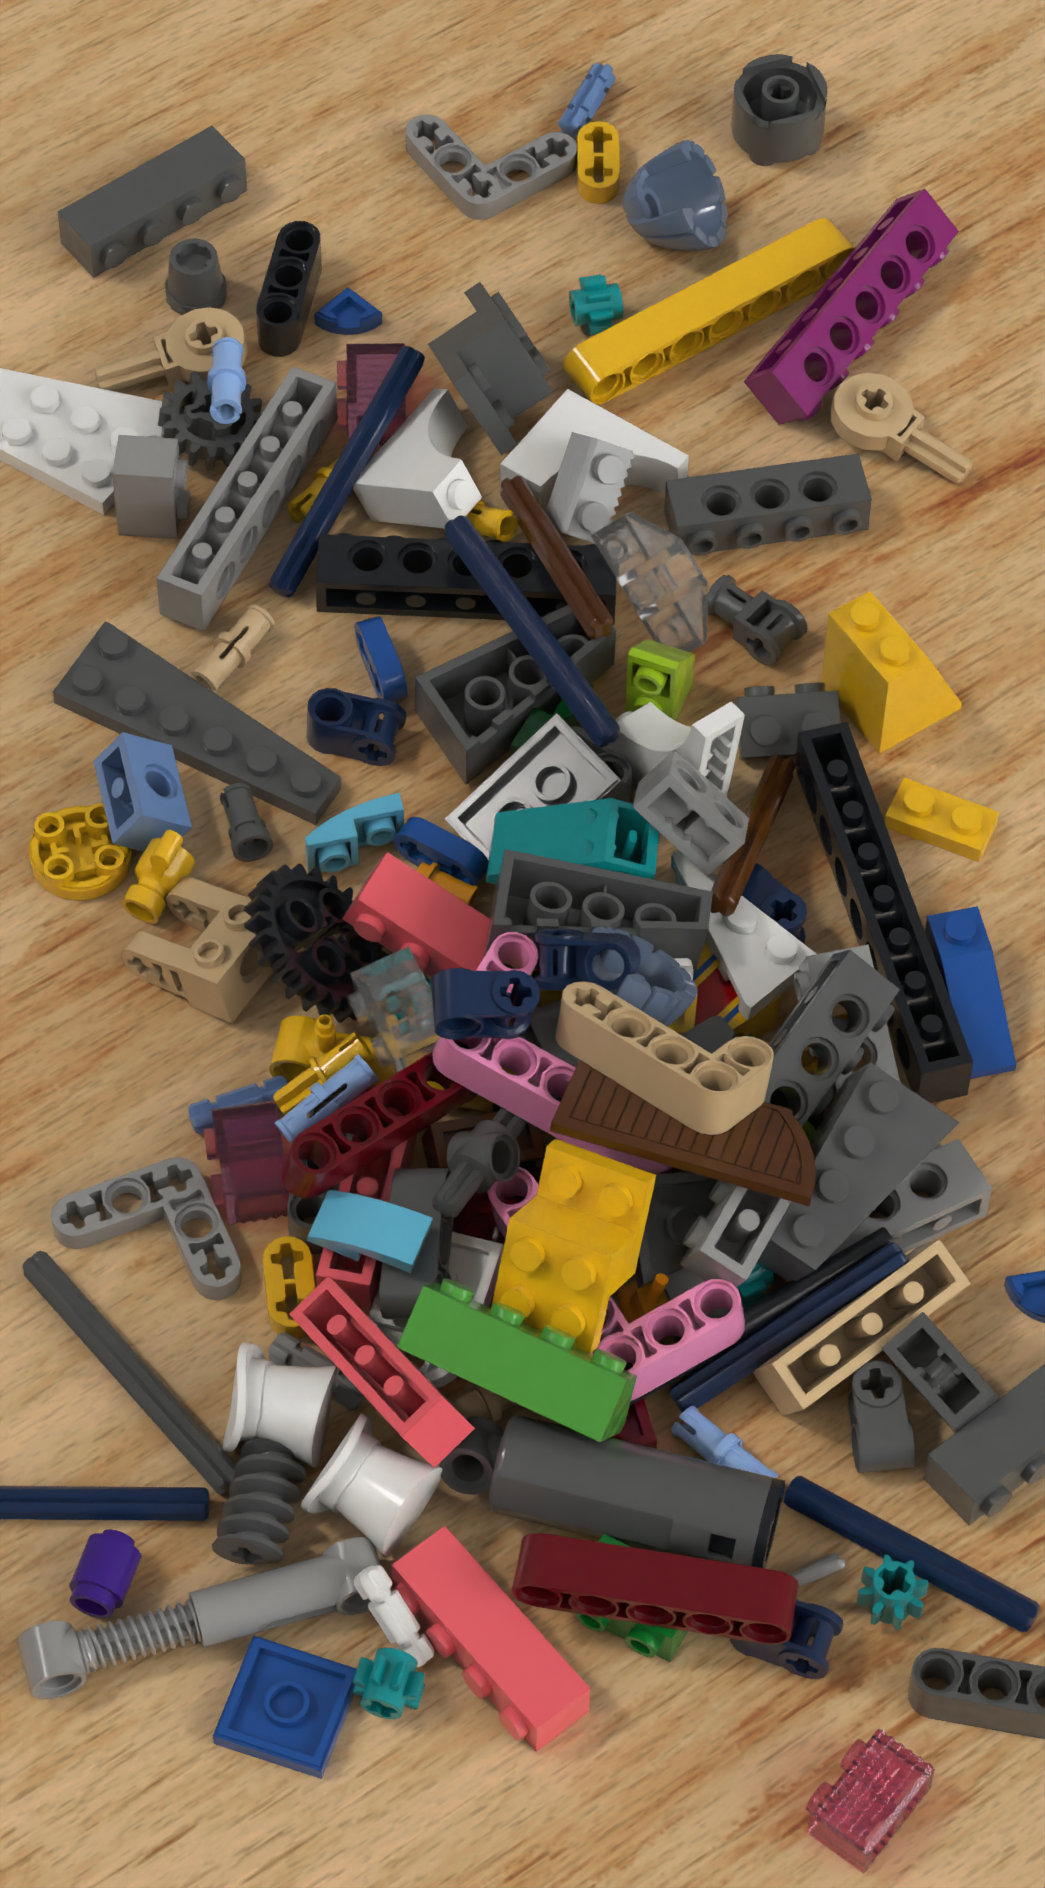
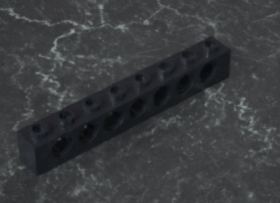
M848 722L798 732L795 770L859 946L869 944L874 969L900 989L890 1003L895 1007V1010L887 1021V1025L909 1086L913 1092L930 1103L968 1095L973 1060Z

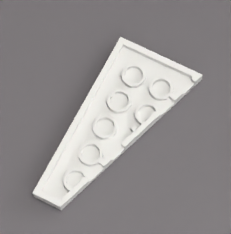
M0 368V461L104 515L115 503L112 473L118 435L145 437L154 435L161 437L162 427L158 426V418L162 401Z

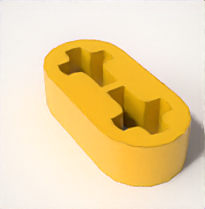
M595 121L584 125L578 132L577 189L579 195L590 203H607L613 200L619 191V134L611 124ZM595 142L602 143L603 153H594ZM594 172H603V182H594Z
M283 1236L270 1242L263 1253L268 1319L271 1329L277 1335L288 1333L296 1339H300L308 1334L295 1320L288 1319L286 1297L296 1296L298 1306L315 1289L312 1255L309 1247L303 1240L296 1237ZM282 1257H292L294 1263L293 1279H284L283 1267L281 1265Z

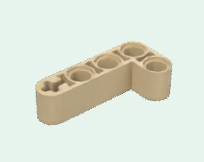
M574 982L567 985L562 993L555 1035L557 1044L571 1055L582 1060L692 1130L707 1135L722 1134L759 1108L765 1101L774 1058L772 1048L765 1041L749 1036L736 1037L711 1054L595 983Z

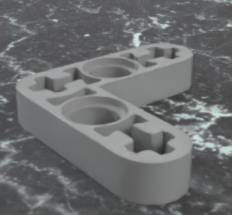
M419 115L411 119L406 126V150L408 154L463 214L476 220H484L499 214L568 177L577 167V144L571 136L561 132L545 134L485 166L439 117ZM429 139H435V151L434 144ZM449 161H457L462 163L465 168L459 172L450 173L443 170L441 166ZM514 170H522L530 174V177L524 181H512L506 175ZM472 190H473L477 195L472 196Z
M169 1158L61 1198L53 1207L51 1218L54 1236L60 1244L71 1249L86 1248L164 1219L192 1283L200 1295L207 1299L221 1300L233 1295L240 1287L242 1276L239 1256L199 1168L195 1163L186 1158ZM178 1178L182 1184H186V1190L177 1192L174 1186H169V1180ZM151 1185L154 1186V1194H158V1201L154 1203L151 1202L148 1187ZM125 1193L135 1194L142 1200L141 1206L130 1213H122L115 1210L112 1203L116 1197ZM103 1204L106 1218L104 1221H101L100 1212L96 1210V1205ZM77 1214L81 1220H84L85 1226L75 1229V1226L69 1223L68 1217ZM201 1218L212 1225V1230L202 1238H190L183 1233L182 1227L191 1219ZM213 1251L218 1268L221 1271H225L223 1279L216 1280L212 1273L208 1274L206 1254Z

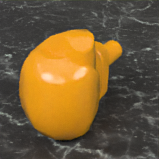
M657 1274L653 1283L639 1289L637 1283H629L619 1289L617 1294L618 1308L628 1324L669 1301L664 1291L669 1282L665 1274Z

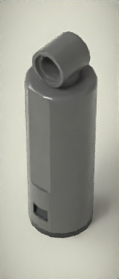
M521 1415L510 1418L504 1433L497 1424L484 1417L472 1416L466 1418L475 1429L439 1464V1467L443 1469L441 1472L443 1481L457 1492L474 1495L482 1493L490 1487L489 1507L492 1512L598 1539L604 1533L634 1548L766 1569L785 1489V1480L611 1437L598 1442L566 1426Z

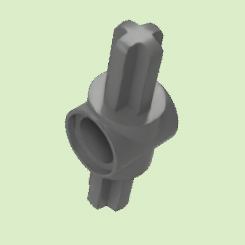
M501 1108L492 1121H480L471 1132H457L451 1138L447 1148V1165L451 1174L432 1200L434 1209L442 1212L446 1218L457 1217L474 1193L487 1192L495 1182L510 1181L517 1173L520 1163V1150L516 1138L528 1122Z

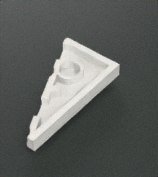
M677 850L671 856V868L675 872L676 883L678 885L711 891L717 876L713 873L709 876L705 875L681 851ZM741 896L735 912L730 916L724 917L720 912H710L709 928L705 942L710 952L718 958V969L724 981H731L740 999L738 1009L742 1017L748 1021L793 985L794 974L800 973L799 966L806 956L816 955L817 953L743 896Z

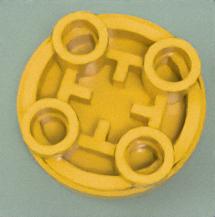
M95 803L91 806H71L56 812H46L37 817L34 822V832L30 838L28 850L30 867L37 882L51 894L68 900H90L111 892L128 875L133 860L132 849L112 843L103 803Z

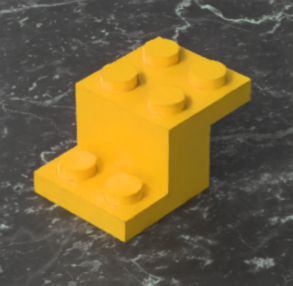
M554 1139L546 1147L537 1195L509 1219L492 1305L494 1302H500L525 1314L522 1323L542 1331L545 1325H549L565 1331L576 1338L573 1344L574 1347L591 1354L600 1343L609 1297L635 1274L656 1175Z

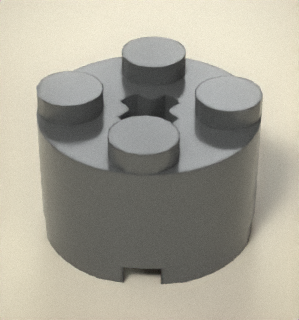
M774 54L759 57L749 62L743 68V74L738 80L736 79L734 84L731 121L732 134L736 143L749 154L751 161L760 166H769L774 162L795 161L807 155L815 154L821 146L825 125L827 83L822 73L815 66L808 62L806 67L793 63V56Z

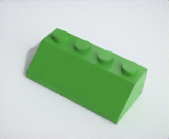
M444 1278L441 1285L435 1282L422 1287L397 1348L598 1442L621 1433L637 1379V1375L624 1370L627 1363L624 1359L601 1349H595L593 1355L573 1346L576 1340L574 1336L549 1325H545L543 1330L540 1331L524 1324L522 1321L525 1314L503 1303L494 1302L492 1308L472 1299L474 1291L471 1288L456 1281Z

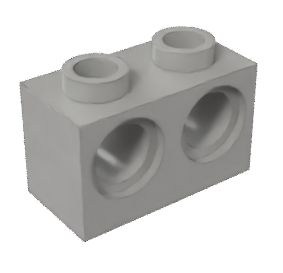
M675 749L639 781L633 808L705 875L709 876L745 844L749 818Z

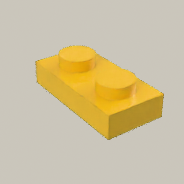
M904 777L885 815L884 822L886 828L979 862L996 828L999 812Z

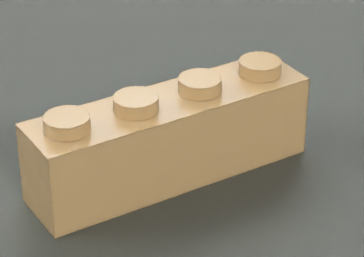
M940 1239L915 1248L906 1255L907 1263L752 1372L782 1416L807 1408L879 1354L884 1345L922 1312L929 1316L971 1284Z

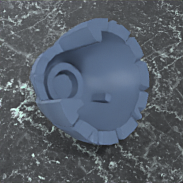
M685 140L664 150L638 169L625 189L622 204L626 212V218L632 228L652 244L675 250L700 251L718 247L726 236L724 228H727L725 220L728 214L727 205L722 203L726 199L720 177L713 176L716 172L713 162L708 155H704V150L698 144H695L694 141Z
M602 926L592 930L593 933H619L630 937L628 932L617 928L614 930L611 927H607L606 929ZM633 935L630 938L639 947L641 955L639 968L635 974H628L619 988L608 991L668 1027L693 1003L698 989L695 986V982L691 980L690 974L684 968L679 967L680 964L661 949L654 951L653 944ZM602 950L600 960L604 969L614 974L623 973L624 961L621 955L614 950Z

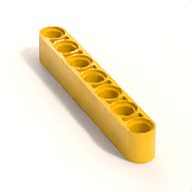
M828 218L814 220L581 342L567 354L563 362V370L594 404L606 403L820 290L856 247Z

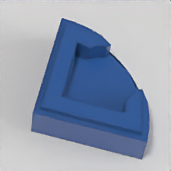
M346 288L314 314L316 326L335 334H360L373 330L382 324V312L350 288Z
M1045 1270L1007 1276L1004 1287L1013 1304L1030 1318L1045 1323Z

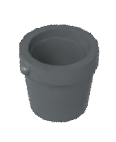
M196 238L186 239L175 245L170 253L168 276L165 281L166 300L171 309L180 315L200 308L212 307L220 309L225 303L227 297L225 276L221 272L216 249L205 240Z

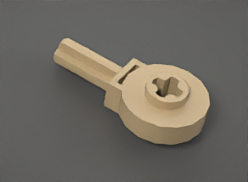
M212 307L194 309L181 315L170 326L168 333L153 337L155 350L97 367L95 369V376L100 389L115 391L165 375L167 384L171 387L177 379L182 382H189L192 372H196L201 380H207L208 371L212 368L213 362L212 347H214L216 340L224 337L234 338L242 344L243 366L247 356V343L243 326L237 317L226 310Z
M865 372L852 375L839 385L831 405V423L836 433L847 443L864 450H880L896 461L906 452L954 483H962L972 468L973 463L970 459L922 430L925 416L913 409V402L907 390L895 379L879 373Z

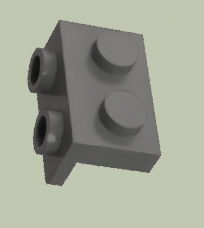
M825 683L794 685L795 693L776 695L774 686L744 688L745 697H737L733 700V704L745 714L738 744L739 759L765 758L778 754L780 756H796L798 732L840 724L838 691H825Z

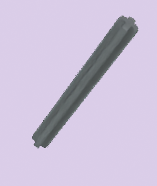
M38 1251L32 1257L26 1259L22 1266L24 1276L215 1492L220 1495L227 1494L231 1482L236 1478V1464L47 1252Z

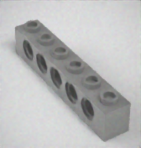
M294 366L291 367L159 573L157 589L161 615L205 631L338 420L336 382Z

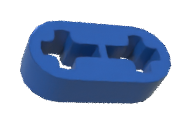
M378 616L356 622L354 629L357 645L377 697L393 702L408 698L405 675L382 618Z
M409 818L394 837L393 842L398 852L406 860L418 867L422 862L428 865L436 862L440 864L439 870L472 886H477L487 873L488 859L481 850L466 840L423 818Z

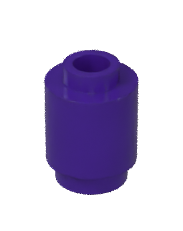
M112 1529L89 1536L69 1584L72 1591L70 1603L77 1610L92 1617L107 1619L112 1617L115 1609L122 1607L142 1557L130 1536Z

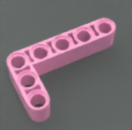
M506 932L499 935L493 941L476 971L517 970L531 976L539 958L538 949L534 942L526 935L518 932ZM502 963L509 964L513 966L515 969H510ZM514 984L509 985L507 992L511 993ZM439 1036L432 1053L433 1063L438 1071L449 1079L564 1142L652 1174L670 1173L673 1167L550 1131L551 1122L560 1104V1101L555 1100L550 1094L563 1098L576 1067L521 1037L513 1039L466 1038L453 1040ZM455 1042L464 1043L470 1049L459 1047ZM502 1068L511 1069L517 1075L508 1074Z
M518 1167L517 1173L510 1181L495 1182L487 1191L495 1222L505 1238L510 1217L537 1195L538 1183L526 1169ZM514 1196L525 1197L520 1203L514 1205L504 1203ZM710 1279L629 1324L610 1296L604 1320L606 1324L603 1325L600 1343L596 1349L610 1352L626 1362L634 1364L628 1372L637 1375L631 1401L736 1343L745 1331L741 1296L738 1289L731 1282L724 1279ZM717 1308H724L730 1311L721 1318L706 1316ZM669 1335L682 1337L678 1343L673 1345L659 1344L661 1339Z

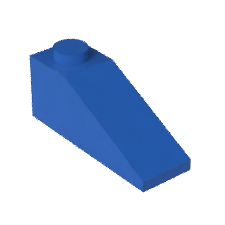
M978 906L927 916L925 933L973 1060L971 1079L1015 1071L1016 1060L993 950Z

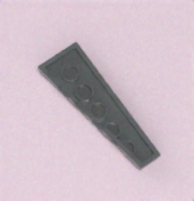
M106 621L53 691L55 704L119 734L124 732L172 745L175 760L228 785L245 783L251 787L254 797L314 825H317L341 790V777Z

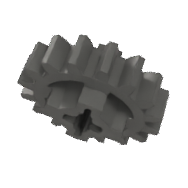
M192 372L188 385L177 379L174 381L173 393L165 392L163 395L162 407L159 410L158 426L162 427L161 437L178 439L179 455L184 452L189 454L188 465L193 466L201 459L205 460L207 470H213L215 461L221 460L228 467L261 416L262 400L261 398L250 399L252 387L247 384L241 394L242 413L239 414L240 418L234 423L221 424L215 421L210 414L212 393L208 389L207 380H201L196 372Z

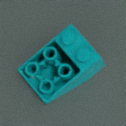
M613 798L497 812L493 824L486 882L497 883L505 849L654 879L659 831L633 808L632 803Z

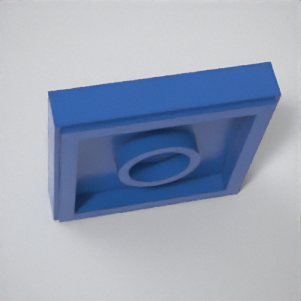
M253 1635L214 1731L213 1743L322 1779L355 1695L353 1693L355 1687L353 1679L357 1668Z

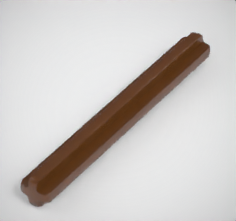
M518 475L513 479L505 478L501 483L503 490L500 496L509 510L514 512L513 515L517 516L518 525L587 636L594 640L601 636L608 637L613 632L611 628L613 618L523 477Z
M778 754L769 759L745 813L749 818L745 844L722 864L711 889L713 892L711 913L720 912L724 917H727L735 912L794 777L793 772L796 765L791 758L783 759Z

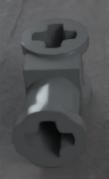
M722 575L717 579L703 600L702 610L708 615L717 614L732 624V638L743 645L755 660L764 665L771 666L780 659V651L792 639L802 638L808 629L804 616L791 603L785 600H776L763 590L755 597H752L737 587L736 580L730 575Z

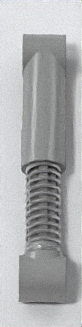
M367 1537L345 1539L328 1547L319 1557L189 1592V1599L186 1600L185 1606L177 1602L175 1609L167 1604L164 1612L157 1607L156 1614L147 1610L146 1617L137 1613L135 1620L128 1615L126 1622L118 1618L116 1625L108 1621L106 1628L98 1624L95 1631L91 1627H88L87 1630L80 1629L75 1631L70 1623L64 1621H51L31 1627L23 1632L17 1641L31 1694L34 1698L55 1699L72 1694L86 1683V1673L96 1672L99 1665L106 1669L108 1662L116 1666V1660L121 1659L123 1663H126V1657L129 1656L135 1661L137 1654L141 1653L142 1657L145 1658L147 1651H151L155 1655L158 1648H161L162 1652L165 1653L166 1646L171 1645V1648L175 1650L176 1643H181V1646L185 1647V1641L191 1640V1643L195 1644V1638L205 1648L334 1611L344 1615H355L370 1611L368 1604L371 1601L369 1598L362 1599L354 1586V1578L370 1565L381 1566L376 1547Z

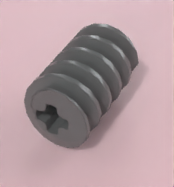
M252 1439L246 1441L241 1446V1459L235 1466L236 1478L229 1486L230 1498L224 1503V1518L218 1523V1538L212 1543V1550L220 1557L239 1564L279 1563L283 1560L284 1552L277 1544L285 1543L290 1536L289 1529L283 1524L292 1522L296 1515L295 1510L289 1504L296 1503L301 1498V1490L295 1484H301L306 1480L307 1471L300 1464L294 1462L293 1452L284 1445L269 1439Z

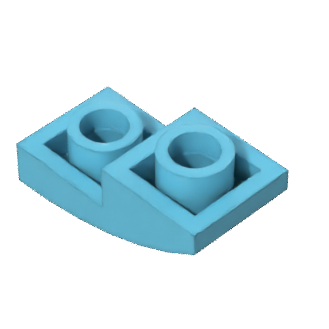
M396 793L380 797L345 810L305 837L308 873L314 867L319 868L320 872L334 873L349 866L359 865L358 847L367 845L382 846L393 841L404 825V808L400 794Z
M328 1190L307 1236V1241L356 1261L363 1254L411 1274L430 1231L433 1218L375 1198Z

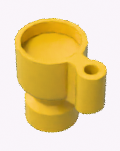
M166 830L162 838H152L135 867L138 884L129 887L121 901V905L126 912L140 921L150 924L157 923L166 907L165 897H167L182 877L191 874L196 865L192 855L181 847L184 839L177 832Z

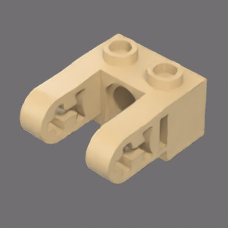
M189 876L182 877L166 897V904L170 911L182 922L203 931L191 948L140 931L136 933L121 952V959L125 966L140 979L188 999L190 1007L229 1023H233L273 972L271 966L263 967L257 963L264 956L262 950L249 946V942L257 935L244 928V923L251 918L244 911V907L252 900Z

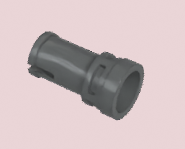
M245 783L231 784L224 788V793H220L219 796L230 825L228 834L231 840L233 855L237 860L243 862L259 860L268 855L273 848L271 835L266 829L265 822L259 818L251 787Z

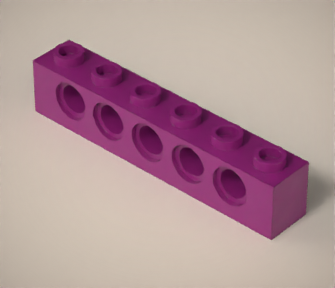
M925 188L900 197L891 204L744 380L747 387L778 425L796 419L804 422L817 414L823 407L824 403L821 399L829 390L840 385L849 375L847 367L854 359L864 355L873 346L874 340L872 337L875 333L898 316L900 311L897 307L902 300L914 294L924 284L922 276L925 272L940 263L948 255L949 250L947 246L959 231Z

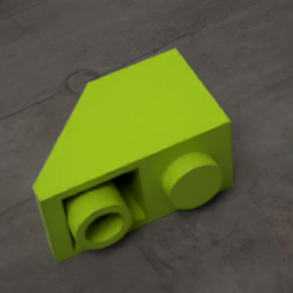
M649 639L631 647L627 660L625 712H634L651 702L660 711L676 721L693 685L695 654Z

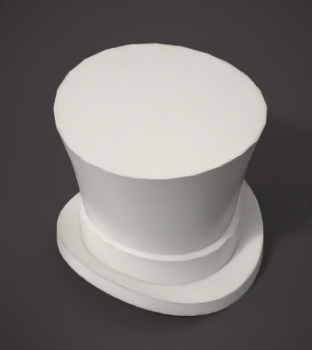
M243 1342L239 1347L231 1408L222 1450L232 1452L239 1441L269 1439L289 1448L293 1452L294 1457L300 1461L316 1467L324 1446L337 1366L299 1367L274 1365L272 1361L265 1360L262 1350L257 1345Z
M361 1413L302 1500L300 1506L312 1514L328 1510L334 1513L339 1512L369 1538L376 1549L387 1558L401 1544L423 1512L441 1480L443 1469L438 1466L434 1468L428 1463L414 1460L381 1446L380 1441L372 1437L371 1420Z

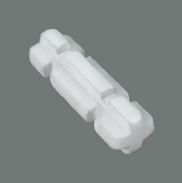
M370 1565L357 1574L354 1578V1586L363 1600L369 1598L371 1601L368 1604V1608L390 1643L397 1642L398 1646L396 1649L412 1655L418 1662L417 1668L424 1665L426 1661L433 1657L434 1647L425 1633L419 1635L417 1632L420 1629V1625L398 1590L391 1591L392 1581L384 1568L380 1565Z

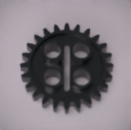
M300 863L292 869L285 864L277 871L272 870L248 894L252 901L244 907V911L251 916L244 923V928L257 935L249 942V946L262 950L264 954L257 962L259 966H271L274 971L270 979L272 984L283 982L287 986L286 998L291 999L296 994L300 996L302 1008L306 1012L316 1005L319 1015H331L333 1013L338 1023H342L348 1017L356 1021L362 1015L370 1013L379 1005L381 996L388 986L387 984L395 977L387 968L394 962V957L382 951L384 946L380 943L362 938L352 925L342 919L353 902V889L349 887L342 892L338 889L336 876L332 875L329 879L323 881L319 868L314 867L307 873ZM342 933L338 938L333 936ZM302 947H304L305 949H307V950H304V951L297 952V951H298L299 949H301Z

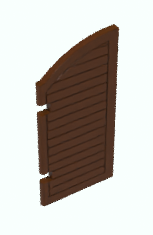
M579 1060L551 1122L550 1131L802 1205L810 1206L814 1191L816 1168L810 1142L802 1126L792 1114L793 1110L771 1103L763 1102L758 1110L753 1111L722 1134H701L592 1068L582 1060Z

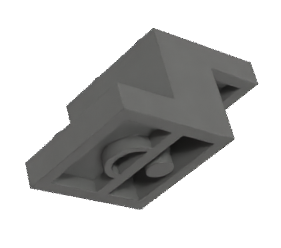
M479 282L464 292L476 312L428 345L502 456L518 445L508 428L516 424L513 419L553 392L543 377L551 370L499 291L490 297L484 286Z

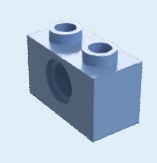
M122 732L93 761L113 844L144 852L151 839L162 838L166 830L175 831L183 837L192 828L172 745Z

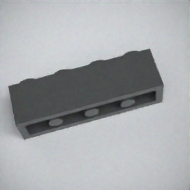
M210 126L58 211L61 244L94 278L110 268L119 266L124 260L143 249L158 244L163 238L182 227L197 222L202 216L221 205L236 200L247 191L245 158L213 126Z
M1045 1364L928 1454L924 1480L969 1526L983 1514L987 1517H992L1000 1512L1012 1497L1011 1492L1025 1481L1032 1485L1045 1475Z

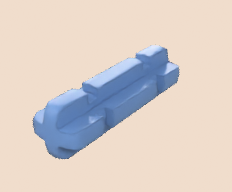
M597 62L591 66L585 76L586 79L582 81L567 109H565L558 121L561 133L568 134L572 138L577 139L579 130L592 120L606 93L615 81V76L612 73L613 68L610 65L606 64L603 66Z
M279 1075L264 1080V1086L259 1088L254 1083L215 1096L216 1102L210 1103L209 1099L192 1103L188 1107L192 1127L196 1133L203 1134L218 1129L216 1124L220 1122L227 1126L264 1114V1108L269 1106L272 1111L277 1110L279 1107L276 1105L273 1096L279 1089L288 1084V1081L284 1076Z

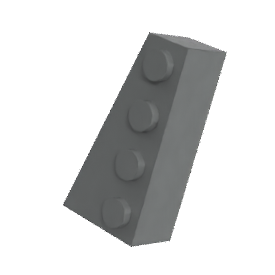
M569 605L541 617L589 684L614 665L616 629L613 625H611L613 632L608 637L601 636L594 640L587 636ZM513 631L415 677V712L465 784H468L511 749L513 740L533 708L552 715L562 700Z
M505 849L494 891L484 956L499 935L506 932H518L526 935L536 945L539 958L535 969H540V944L535 942L536 931L544 929H573L582 932H592L594 928L604 926L606 929L611 927L614 930L617 928L626 931L630 937L636 935L653 944L654 951L661 949L672 958H688L692 961L693 972H696L709 928L713 892ZM502 963L510 969H515L513 966L509 964Z
M871 1062L848 1076L810 1141L816 1168L815 1186L810 1206L791 1201L758 1262L788 1282L792 1280L798 1281L815 1271L959 1122Z

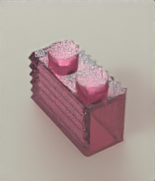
M404 343L346 344L347 360L337 361L338 390H347V398H337L338 428H348V441L400 349L405 346ZM406 396L379 442L380 446H383L405 422Z
M267 1101L211 1109L213 1127L203 1129L207 1161L218 1159L220 1174L210 1175L213 1201L216 1207L225 1206L227 1221L232 1225L237 1222L246 1223L249 1220L256 1222L259 1219L267 1220L270 1217L275 1219L280 1216L288 1217L287 1203L290 1192L285 1189L281 1181V1169L285 1156L281 1132L274 1124L278 1120L276 1102Z
M877 1729L867 1743L859 1738L851 1745L840 1763V1767L845 1770L833 1786L824 1781L816 1789L806 1806V1810L811 1813L807 1833L863 1874L874 1863L876 1857L880 1855L883 1848L887 1846L890 1839L894 1837L897 1830L901 1828L904 1821L908 1819L909 1815L929 1792L935 1771L931 1763H926L922 1757L916 1756L912 1750L906 1749L902 1743L896 1742L892 1736H887L881 1729Z

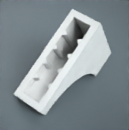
M434 388L363 468L353 486V490L371 521L445 529V524L449 520H454L459 515L466 516L482 498L463 461L451 457L456 443L468 428V425L448 389Z
M567 389L500 464V494L503 490L501 483L505 478L513 479L517 475L521 476L526 480L546 511L572 432L633 451L635 458L629 460L632 467L626 470L628 477L623 479L625 485L642 486L665 493L667 480L688 478L689 455Z
M650 702L634 712L627 711L616 719L620 726L619 738L615 742L609 743L608 748L624 756L630 762L632 783L636 787H638L639 781L675 749L727 797L745 714L735 704L729 702L692 724V727H689L668 717Z

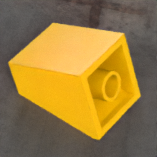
M871 591L828 613L821 683H825L826 691H838L839 707L879 754L961 709L962 702L930 659Z

